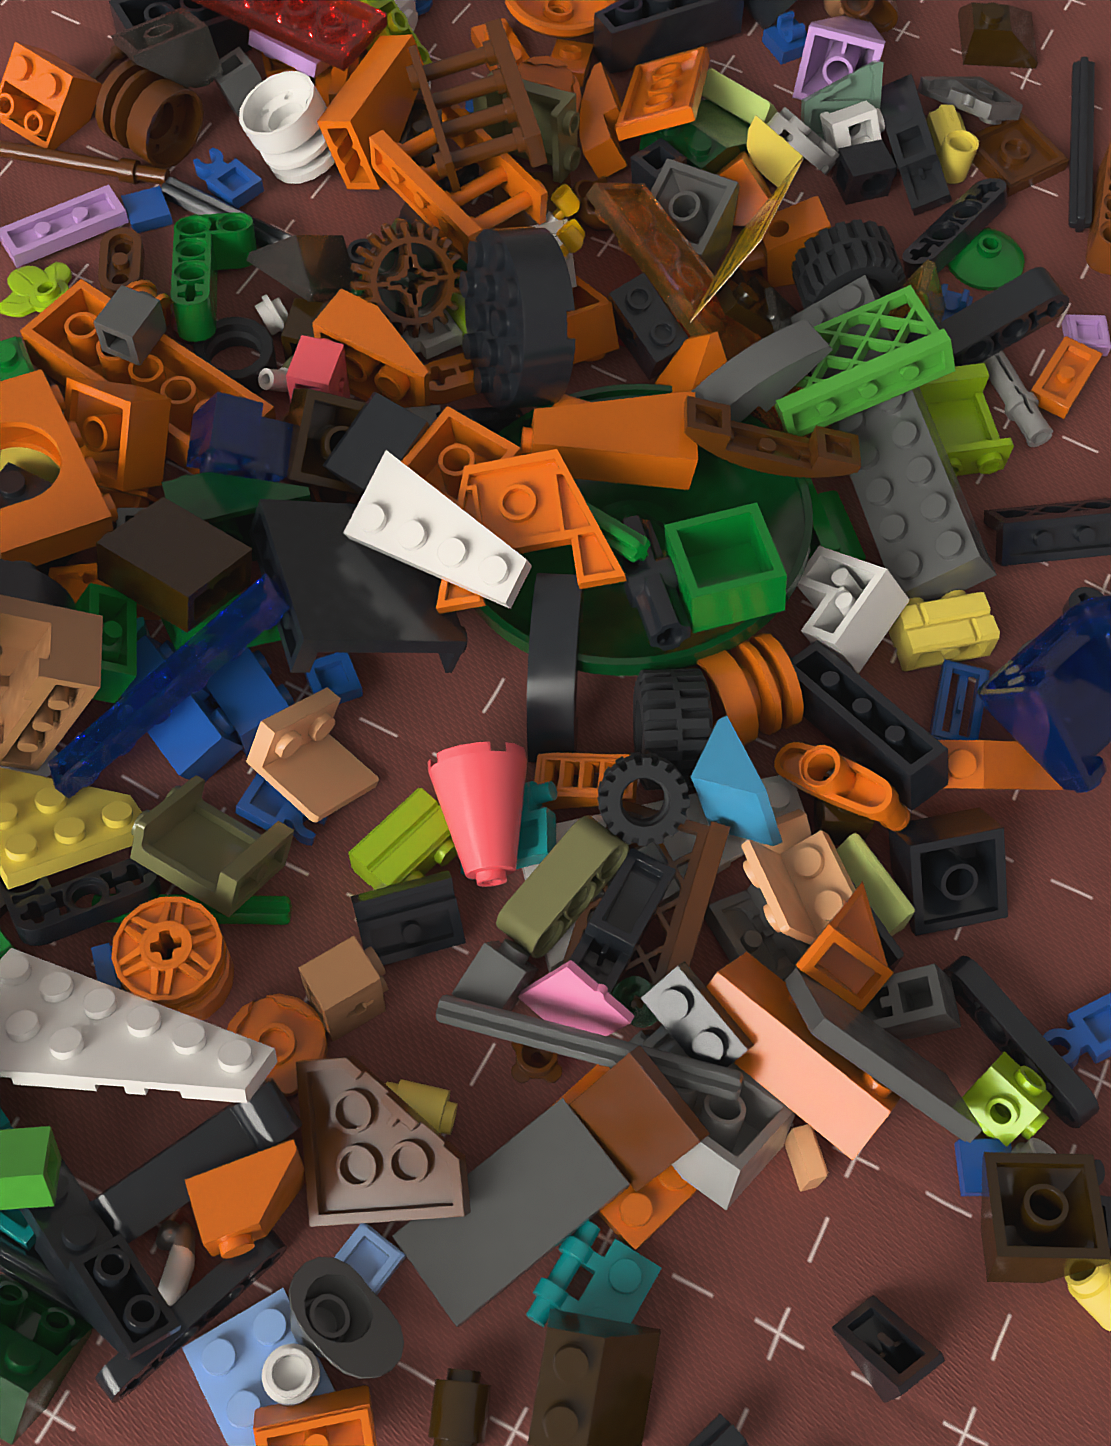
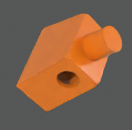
M819 196L809 198L776 212L762 240L739 267L746 272L760 268L763 277L770 284L771 288L795 284L791 267L792 262L796 260L795 255L797 251L805 248L804 243L810 237H816L819 235L818 232L826 227L827 229L831 228Z

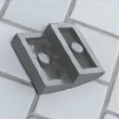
M752 883L747 890L709 904L704 919L730 962L748 952L785 982V979L797 967L796 963L810 946V944L800 940L797 941L795 938L782 932L778 933L772 928L763 910V906L767 904L761 888L755 887Z

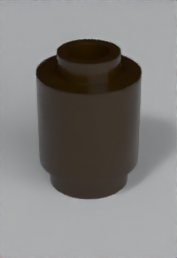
M448 1368L446 1380L435 1379L428 1437L434 1438L433 1446H479V1443H485L491 1385L480 1384V1371Z

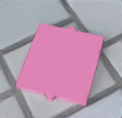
M572 960L527 986L518 996L521 1001L543 1020L608 1036L629 1025L635 1016L607 992V986L598 984Z

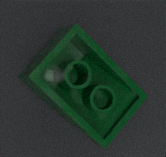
M710 100L700 101L695 121L641 135L639 151L659 138H663L687 158V165L716 174L743 151H746L749 156L747 137L750 124Z
M212 472L183 475L174 480L162 482L166 499L252 549L249 530L260 499L312 502L308 487ZM254 549L252 552V562L257 561Z

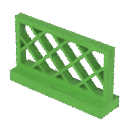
M909 285L815 326L814 329L829 343L833 350L817 364L811 377L805 376L795 385L804 389L776 400L774 408L781 419L785 433L801 437L812 433L816 425L826 427L956 371L951 339L944 328L938 329L912 286ZM908 303L911 308L906 319L888 316L891 310ZM858 324L870 325L865 336L847 333L851 327ZM881 327L899 330L894 341L877 339L876 336ZM910 332L927 335L911 343H904ZM840 345L858 348L852 359L835 356ZM869 350L885 352V354L867 362L863 361ZM828 367L845 370L827 379H822Z

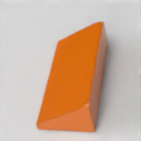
M367 1385L311 1396L306 1401L297 1405L287 1406L278 1403L260 1407L254 1411L253 1432L256 1446H378L370 1390Z

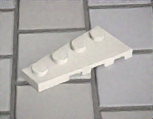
M387 450L343 532L349 539L510 609L532 567L527 559Z

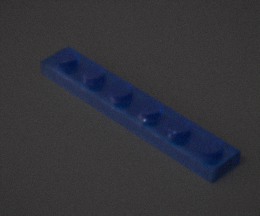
M265 573L54 756L48 764L55 789L70 799L80 789L90 786L96 781L102 770L117 757L131 751L139 738L154 725L163 723L176 706L191 693L200 691L208 683L210 677L227 662L237 659L244 652L246 646L264 630L274 627L281 620L283 614L290 609L279 586Z

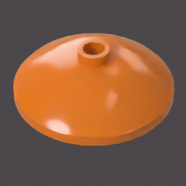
M505 0L510 13L525 27L539 34L556 38H575L594 32V13L615 3V0Z

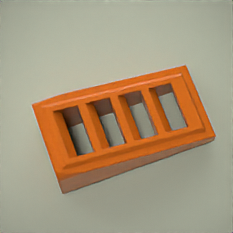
M593 753L538 754L534 781L537 784L552 781L557 789V799L542 803V805L550 810L599 806L597 799L598 787L593 788L594 773H599V786V782L604 777L603 773L608 766L611 768L616 763L615 760L621 756L625 758L630 755ZM574 775H579L578 787H573ZM638 779L627 786L622 800L636 803Z

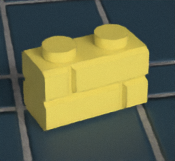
M954 590L937 600L924 602L919 597L909 599V602L888 631L893 646L897 649L896 654L902 670L910 671L942 665L945 659L958 662L990 656L1000 638V631L994 616L990 614L991 609L984 592L966 594L964 590Z

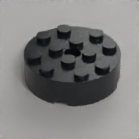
M529 226L484 229L478 234L475 241L469 242L467 271H462L459 278L460 292L462 297L465 298L467 332L463 335L462 349L464 357L472 361L475 390L478 394L483 393L489 404L498 410L554 405L562 398L567 389L573 368L576 340L567 336L566 311H575L570 275L564 255L557 240L546 228Z

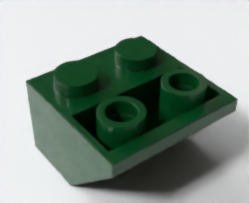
M3 1273L0 1274V1438L13 1445L45 1411L89 1339L93 1326Z

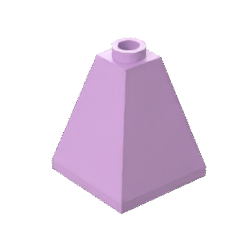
M843 15L811 22L792 98L802 100L874 60H881L886 41L871 22Z

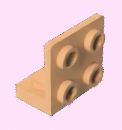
M328 687L262 720L246 763L312 822L322 820L374 789L379 781L377 775L329 734L335 725L333 717L341 698Z
M822 830L781 854L751 839L741 844L747 858L743 862L745 873L755 887L761 888L767 904L763 906V910L768 922L776 932H782L795 938L797 941L800 940L811 945L856 890L829 834Z

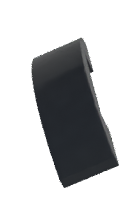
M536 574L527 672L528 762H537L538 754L577 753V659L580 623H583L584 589H579L577 575Z

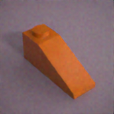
M938 740L948 748V785L943 789L1063 790L1062 743Z

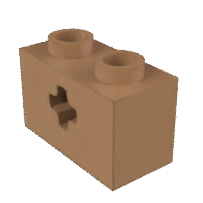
M355 936L348 938L298 967L307 999L317 1012L333 1042L386 1011L383 993L389 989L383 978V975L386 974L384 966L374 949L370 946L363 950Z

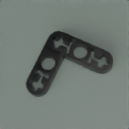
M131 858L52 888L47 876L37 879L36 884L24 892L8 890L0 876V893L21 941L30 946L47 945L129 913L140 904L156 899L162 889L159 875ZM140 879L142 882L139 885H134L132 881ZM115 887L116 894L111 896L110 888ZM97 894L101 896V900L92 907L80 908L75 906L76 902L85 895ZM65 906L67 913L61 915L59 908ZM43 917L44 921L35 924L33 919Z

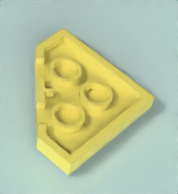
M0 767V876L9 890L131 847L134 839L131 830L135 820L142 811L131 795Z

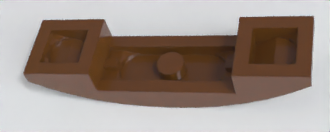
M687 396L685 399L684 433L705 450L736 465L763 473L805 478L843 476L858 473L861 468L858 435L816 425L810 438L732 421L730 405Z

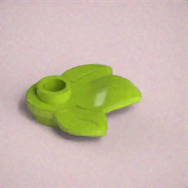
M55 262L44 271L36 266H24L12 271L7 281L13 292L0 302V313L11 317H24L35 311L41 313L69 289L68 283L72 278L69 266L61 262Z

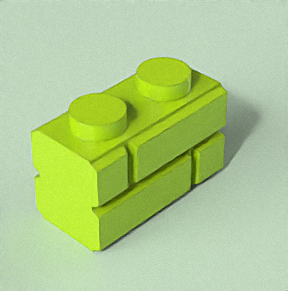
M418 788L348 852L351 868L369 886L371 885L374 890L425 877V874L437 863L444 866L457 855L441 806L423 788Z

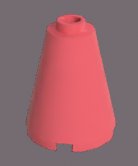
M490 742L458 745L436 753L437 763L431 759L428 761L429 776L465 876L469 879H476L477 886L490 887L504 884L507 882V875L516 871L527 756L524 747L515 743L505 742L506 751H491Z

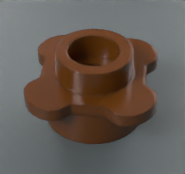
M511 1041V1047L516 1052V1063L511 1068V1075L515 1081L526 1083L530 1079H544L547 1083H555L560 1079L562 1067L558 1064L557 1053ZM533 1054H540L542 1059L539 1062L533 1061Z

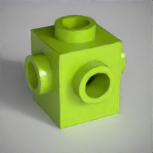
M1003 1052L962 1096V1099L983 1129L982 1132L991 1138H998L1007 1147L1019 1134L1026 1140H1029L1043 1126L1049 1117L1042 1110L1053 1096L1046 1090L1044 1081L1035 1071L1029 1067L1020 1066L1006 1052Z

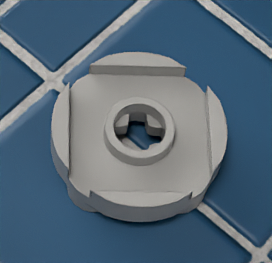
M785 106L780 113L777 111L767 125L778 135L783 136L788 144L825 175L837 163L835 160L840 154Z

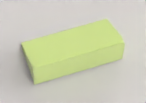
M712 68L708 70L702 96L749 124L752 123L755 116H758L768 124L777 112L774 105L768 100Z
M855 832L836 850L856 887L863 881L871 908L891 936L905 928L913 916L915 908L862 837Z

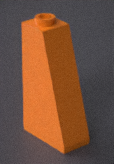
M413 34L379 36L317 121L347 189L380 190L385 180L371 165L369 137L383 130L395 143L400 141L418 90L413 91L406 70V66L413 64L408 47L416 45ZM418 50L419 57H420V60H421V63H422V66H423L424 63H423V60H422V58H421L420 52H419V50Z
M686 391L534 409L531 427H523L520 446L522 455L557 449L573 479L689 490L698 462V444L684 433V402L687 396L695 397V392Z

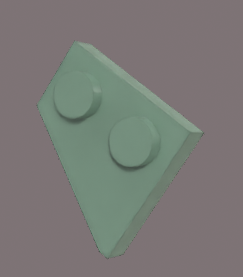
M874 60L802 99L801 121L824 140L820 118L821 113H832L863 101L869 102L880 110L884 62ZM855 125L849 126V131H851L855 127Z

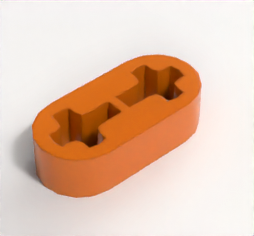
M463 353L424 365L429 371L430 403L444 404L478 394L473 382L474 370H471L473 369L471 359L467 360ZM438 379L439 382L444 385L438 386L437 383L433 380Z

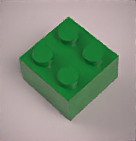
M757 502L665 525L666 556H670L679 584V598L684 606L692 633L785 611L787 573Z

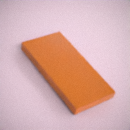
M699 47L636 65L615 126L619 141L696 120L710 64L707 47Z

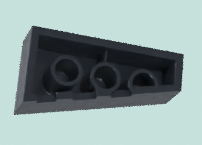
M619 0L594 13V55L610 74L626 71L642 63L682 51H689L694 47L713 41L723 40L726 37L741 33L744 0Z

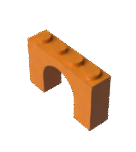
M42 369L0 381V450L13 447L37 450L50 457L60 468L57 479L45 492L29 500L0 509V559L27 561L35 566L96 546V542L106 533L113 531L112 522L118 520V513L110 494L101 495L97 486L98 483H101L93 458L91 456L84 458L79 447H83V441L77 424L74 420L67 422L62 413L66 410V406L58 385L50 386Z

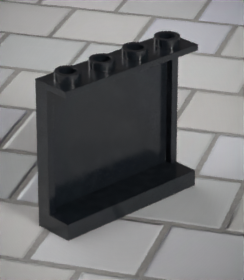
M273 499L259 500L249 530V536L291 673H310L318 652L438 653L445 673L453 672L461 654L467 648L468 637L465 627L461 626L456 611L439 614L436 610L442 579L349 539L343 532L358 504Z

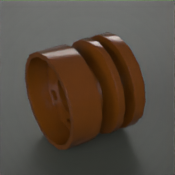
M132 59L121 63L111 71L102 84L96 100L95 117L98 128L106 137L117 141L124 148L131 149L138 157L154 167L167 169L177 165L187 157L196 144L203 125L204 110L202 100L194 91L176 80L167 78L163 72L154 69L148 63Z

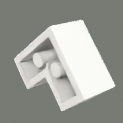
M821 546L817 548L807 562L804 573L797 585L816 609L801 632L811 644L818 640L858 674L909 602V598L888 569Z

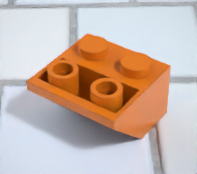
M15 41L0 84V123L38 147L55 150L90 121L102 83L45 49Z

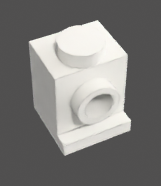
M867 101L832 113L824 112L820 114L824 140L837 152L842 147L880 140V132L885 130L881 111ZM855 125V127L851 131H849L848 127Z

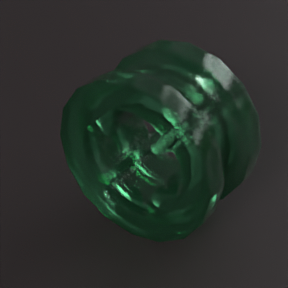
M630 976L623 979L615 988L613 997L635 1015L630 1023L631 1025L645 1028L658 1021L657 1017L645 1003L640 1009L637 1006L632 1007L631 1002L635 995L641 998L655 985L640 976Z

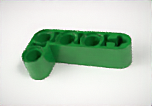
M233 212L192 215L181 218L175 223L170 296L179 337L189 342L204 341L215 334L218 270L244 268L253 265L257 261L258 251L252 217L248 214Z

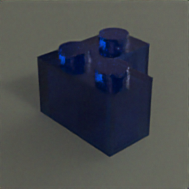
M217 392L193 414L186 467L200 469L199 474L212 472L279 482L287 477L294 424L261 417L262 402Z

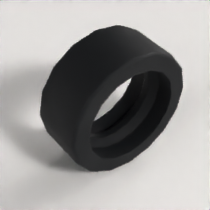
M226 317L217 320L216 332L211 338L194 342V354L211 364L212 358L226 348L234 346L253 348L260 353V357L251 366L241 370L230 371L217 369L254 394L261 393L264 389L260 387L258 382L259 373L265 368L277 369L273 338L264 326L252 319Z

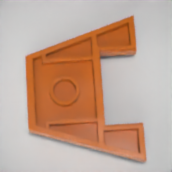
M557 449L464 466L456 505L516 552L521 554L572 544L579 589L627 581L620 564ZM443 579L441 580L436 610L439 614L486 606L484 597Z

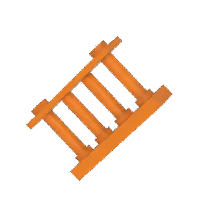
M458 104L442 109V122L470 113ZM433 128L403 144L395 143L383 130L369 137L372 168L429 226H436L440 229L439 236L441 238L449 237L453 241L450 248L453 251L459 252L461 259L467 264L468 244L470 241H475L478 234L484 229L493 228L523 210L539 225L546 222L548 194L545 186L538 179H534L508 153L476 162L486 173L460 187L461 191L450 193L443 191L435 183L443 179L439 176L436 163L425 168L423 166L419 167L411 159L438 144ZM482 128L452 137L462 149L493 139ZM497 186H500L511 196L510 199L476 218L468 216L460 208Z

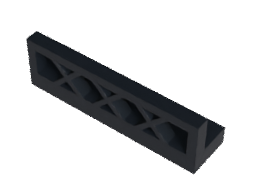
M1111 498L984 510V523L996 531L995 561L1001 566L1111 555Z

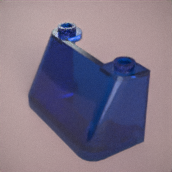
M1111 595L1088 599L1071 607L988 678L977 690L985 709L1064 790H1074L1076 793H1084L1100 785L1103 775L1107 772V766L1103 758L1096 755L1111 742Z

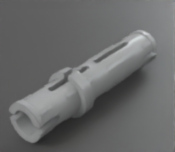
M1003 350L981 362L985 363L990 382L1005 404L1004 412L1009 420L1016 422L1027 444L1030 447H1037L1047 442L1052 437L1053 429L1048 425L1038 408L1039 400L1033 392L1027 391Z

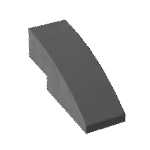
M804 319L782 328L734 356L710 374L691 392H695L696 398L730 405L731 420L742 422L758 406L765 412L769 411L776 404V400L786 395L833 349L814 327Z

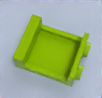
M985 363L955 366L956 371L919 386L956 476L974 473L991 474L1004 469L1014 444L1011 438L1000 439L983 394L989 379Z

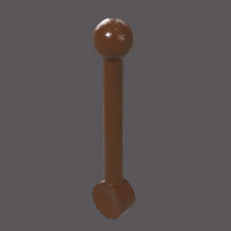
M118 44L112 46L111 54L89 76L97 80L116 60L124 59L126 55L124 47Z

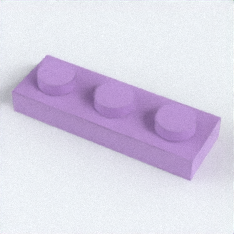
M106 185L1 227L0 242L16 268L126 224L129 220L125 208L111 187Z

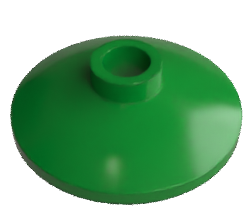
M985 227L947 266L950 272L965 285L979 290L995 291L1022 274L1025 258L1020 246L1010 236L1001 231Z

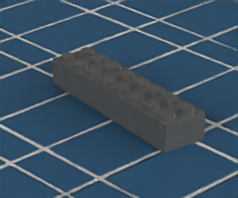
M866 275L790 318L793 324L806 319L815 327L882 297ZM858 324L851 327L847 333L865 336L870 325ZM881 327L876 338L894 341L897 332L894 329ZM840 345L835 356L852 359L858 348ZM869 350L863 361L867 362L885 354V352ZM817 365L811 370V374H813ZM828 367L822 379H827L845 370ZM920 387L831 424L834 430L859 436L861 468L858 473L850 474L884 567L888 569L909 599L919 597L924 602L941 599L942 596L951 591L966 590L997 575Z

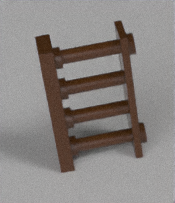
M501 18L485 22L489 40L482 42L483 47L422 66L416 45L408 47L413 62L412 65L406 66L413 91L421 89L440 149L439 152L433 153L440 178L448 176L453 193L461 191L455 171L457 168L514 150H518L519 153L526 151L532 168L547 163L541 131ZM488 63L489 67L497 65V69L492 70L493 75L431 94L428 85L430 81ZM497 91L499 95L507 94V97L502 99V104L440 123L437 110ZM508 120L509 124L517 123V127L512 128V133L453 152L449 151L446 139Z

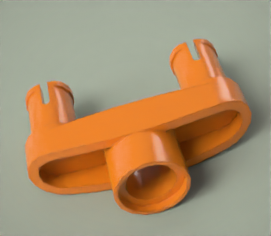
M792 742L786 744L777 753L774 761L776 772L789 784L794 785L807 794L809 793L811 796H815L847 811L879 821L886 829L888 827L891 831H900L909 823L910 811L899 801L897 791L887 780L871 770L842 757L831 746H812L800 742ZM835 768L834 773L829 777L827 771ZM824 776L829 777L828 779L822 781Z

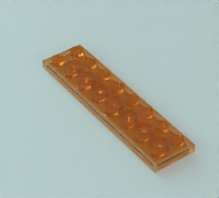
M595 183L586 196L596 208L595 213L597 217L610 227L619 239L618 244L620 248L631 256L642 270V273L646 274L674 317L681 322L690 334V337L718 331L727 362L748 347L762 340L759 334L754 333L725 315L716 294L692 320L715 276L644 183ZM794 386V387H793L786 395H784L783 397H785V396H787V395H790V394H792V393H794V392L799 391L800 388ZM758 406L750 413L769 429L784 432L781 419L774 406L767 412ZM809 433L802 437L810 438L812 433Z

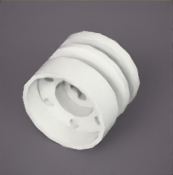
M299 71L281 72L259 83L246 96L240 108L239 122L256 149L260 150L265 162L270 166L277 179L285 183L300 184L317 178L335 163L317 123L318 119L327 109V106L308 75Z

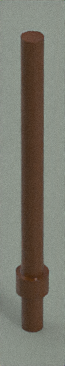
M0 141V157L118 177L120 182L136 185L139 181L162 185L170 177L169 169L141 165L140 161L122 157L120 161Z

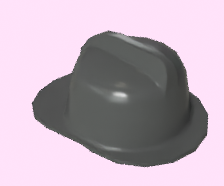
M317 1257L305 1262L293 1275L289 1288L291 1331L298 1344L307 1347L316 1357L326 1358L341 1372L360 1379L378 1378L392 1371L402 1357L404 1338L401 1326L390 1309L349 1264L333 1257Z

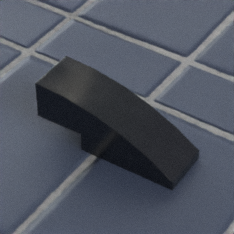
M631 848L590 918L584 935L569 961L572 960L598 984L607 986V992L613 995L677 871L634 848Z

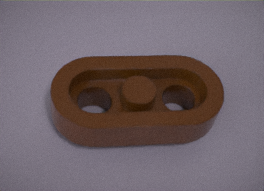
M130 228L112 229L102 237L100 242L98 280L102 293L110 298L113 297L121 285L127 286L131 282L143 280L144 247L140 235Z

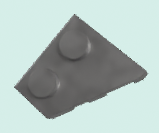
M921 76L917 90L922 95L947 105H954L955 108L978 116L982 122L993 125L1001 124L1002 120H1019L1023 104L982 77Z

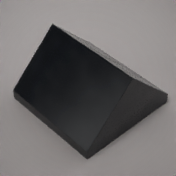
M373 392L322 466L362 496L385 451L387 450L398 460L402 461L430 425L426 420L379 393Z

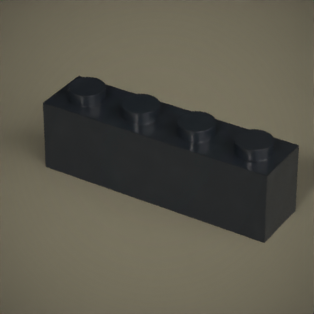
M817 640L790 658L802 691L803 716L857 764L887 780L897 791L899 801L908 809L914 810L948 785V748Z

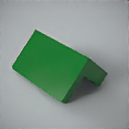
M805 478L809 487L813 512L809 559L817 548L821 546L865 561L866 556L838 492L832 490L817 494L811 478Z

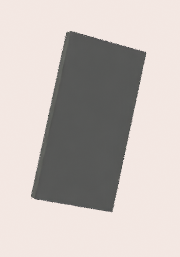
M796 967L785 979L786 987L813 1036L964 1142L968 1141L971 1143L983 1130L946 1073L802 972L799 968Z
M561 1098L467 1175L471 1213L463 1217L411 1220L392 1237L455 1326L460 1327L630 1187V1184L565 1100Z

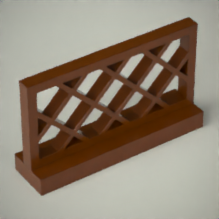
M622 800L625 811L636 818H650L659 811ZM686 819L685 823H681L677 830L696 836L692 852L674 861L664 843L656 845L666 865L677 870L674 879L680 888V893L677 899L658 907L653 919L657 918L666 934L664 945L647 954H644L639 945L635 952L638 958L629 963L624 974L642 965L652 982V989L682 962L685 961L690 967L730 831L729 826L711 821L709 826ZM633 842L629 845V851L631 848L638 850L644 846H638L637 843ZM688 863L683 879L678 868ZM606 884L605 887L602 889V892H603L604 894H605V892H606L607 889H608L607 884ZM603 897L596 901L593 900L576 920L562 965L569 961L586 930L590 912L596 910ZM674 909L669 926L663 914ZM660 956L655 973L649 961ZM620 983L618 984L616 992L614 991L612 995L627 1009L652 1016V1020L660 1022L643 1000L626 995Z

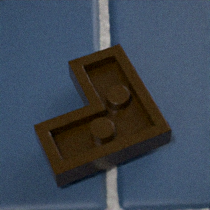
M738 267L715 293L725 315L762 338L786 327L783 322L786 317L783 310L770 296L772 292L770 284L758 273L752 276Z

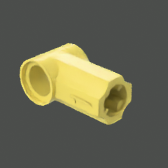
M940 105L935 111L929 112L927 122L946 182L957 184L966 179L978 150L979 141L976 136L966 131L959 112H956L954 105Z

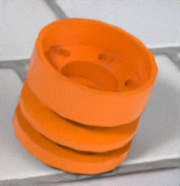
M760 633L752 636L749 641H744L731 649V654L724 650L697 660V664L687 667V669L699 668L708 683L712 705L713 729L718 719L728 716L743 746L753 742L758 737V730L763 734L772 735L781 728L788 729L802 721L804 706L797 674L780 642L769 633Z
M159 897L140 904L127 915L113 937L111 959L117 977L127 992L202 1021L208 1019L225 1003L233 987L234 964L216 918L202 904L185 897ZM176 948L172 953L173 958L164 960L168 956V949Z

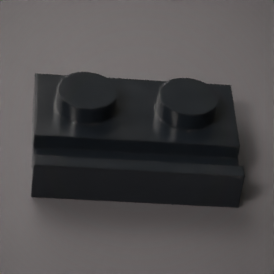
M449 871L350 896L363 950L371 946L383 966L466 943L457 899L453 889V881Z

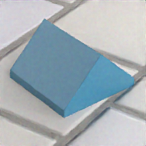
M728 716L718 719L691 775L708 825L710 826L711 821L729 826L730 835L751 839L771 846L782 843V838L766 788Z

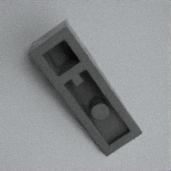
M936 964L892 974L864 1010L860 1012L898 1040L913 1039L962 1027L951 978Z

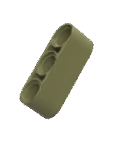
M589 815L583 816L571 826L507 901L497 917V928L533 958L543 957L557 944L616 874L629 852V845Z

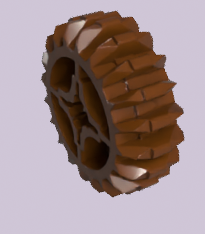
M398 219L395 234L390 224L383 223L380 226L383 236L382 240L376 234L370 232L366 238L373 246L372 249L369 251L361 246L357 248L356 252L358 255L366 259L363 265L358 263L351 264V270L362 274V279L351 281L350 286L354 290H364V293L359 295L363 296L360 298L377 305L401 337L407 327L409 336L418 338L420 324L427 333H434V318L440 323L446 324L449 319L443 312L446 307L454 311L459 309V305L452 301L451 297L453 293L461 295L460 286L454 283L455 279L460 278V273L465 270L453 268L452 265L459 262L461 255L456 251L446 254L453 241L449 237H443L438 240L440 229L436 226H430L425 232L423 221L414 220L409 229L407 220ZM411 243H418L426 248L432 255L437 269L421 268L417 261V254L412 253ZM398 247V251L394 252L395 261L392 268L387 272L379 273L377 276L380 264L391 250ZM408 271L423 276L409 281L408 287L394 282L406 277ZM437 285L431 300L418 310V307L422 306L424 290L430 286ZM378 289L396 290L400 303L404 304L405 314L392 312L382 301Z

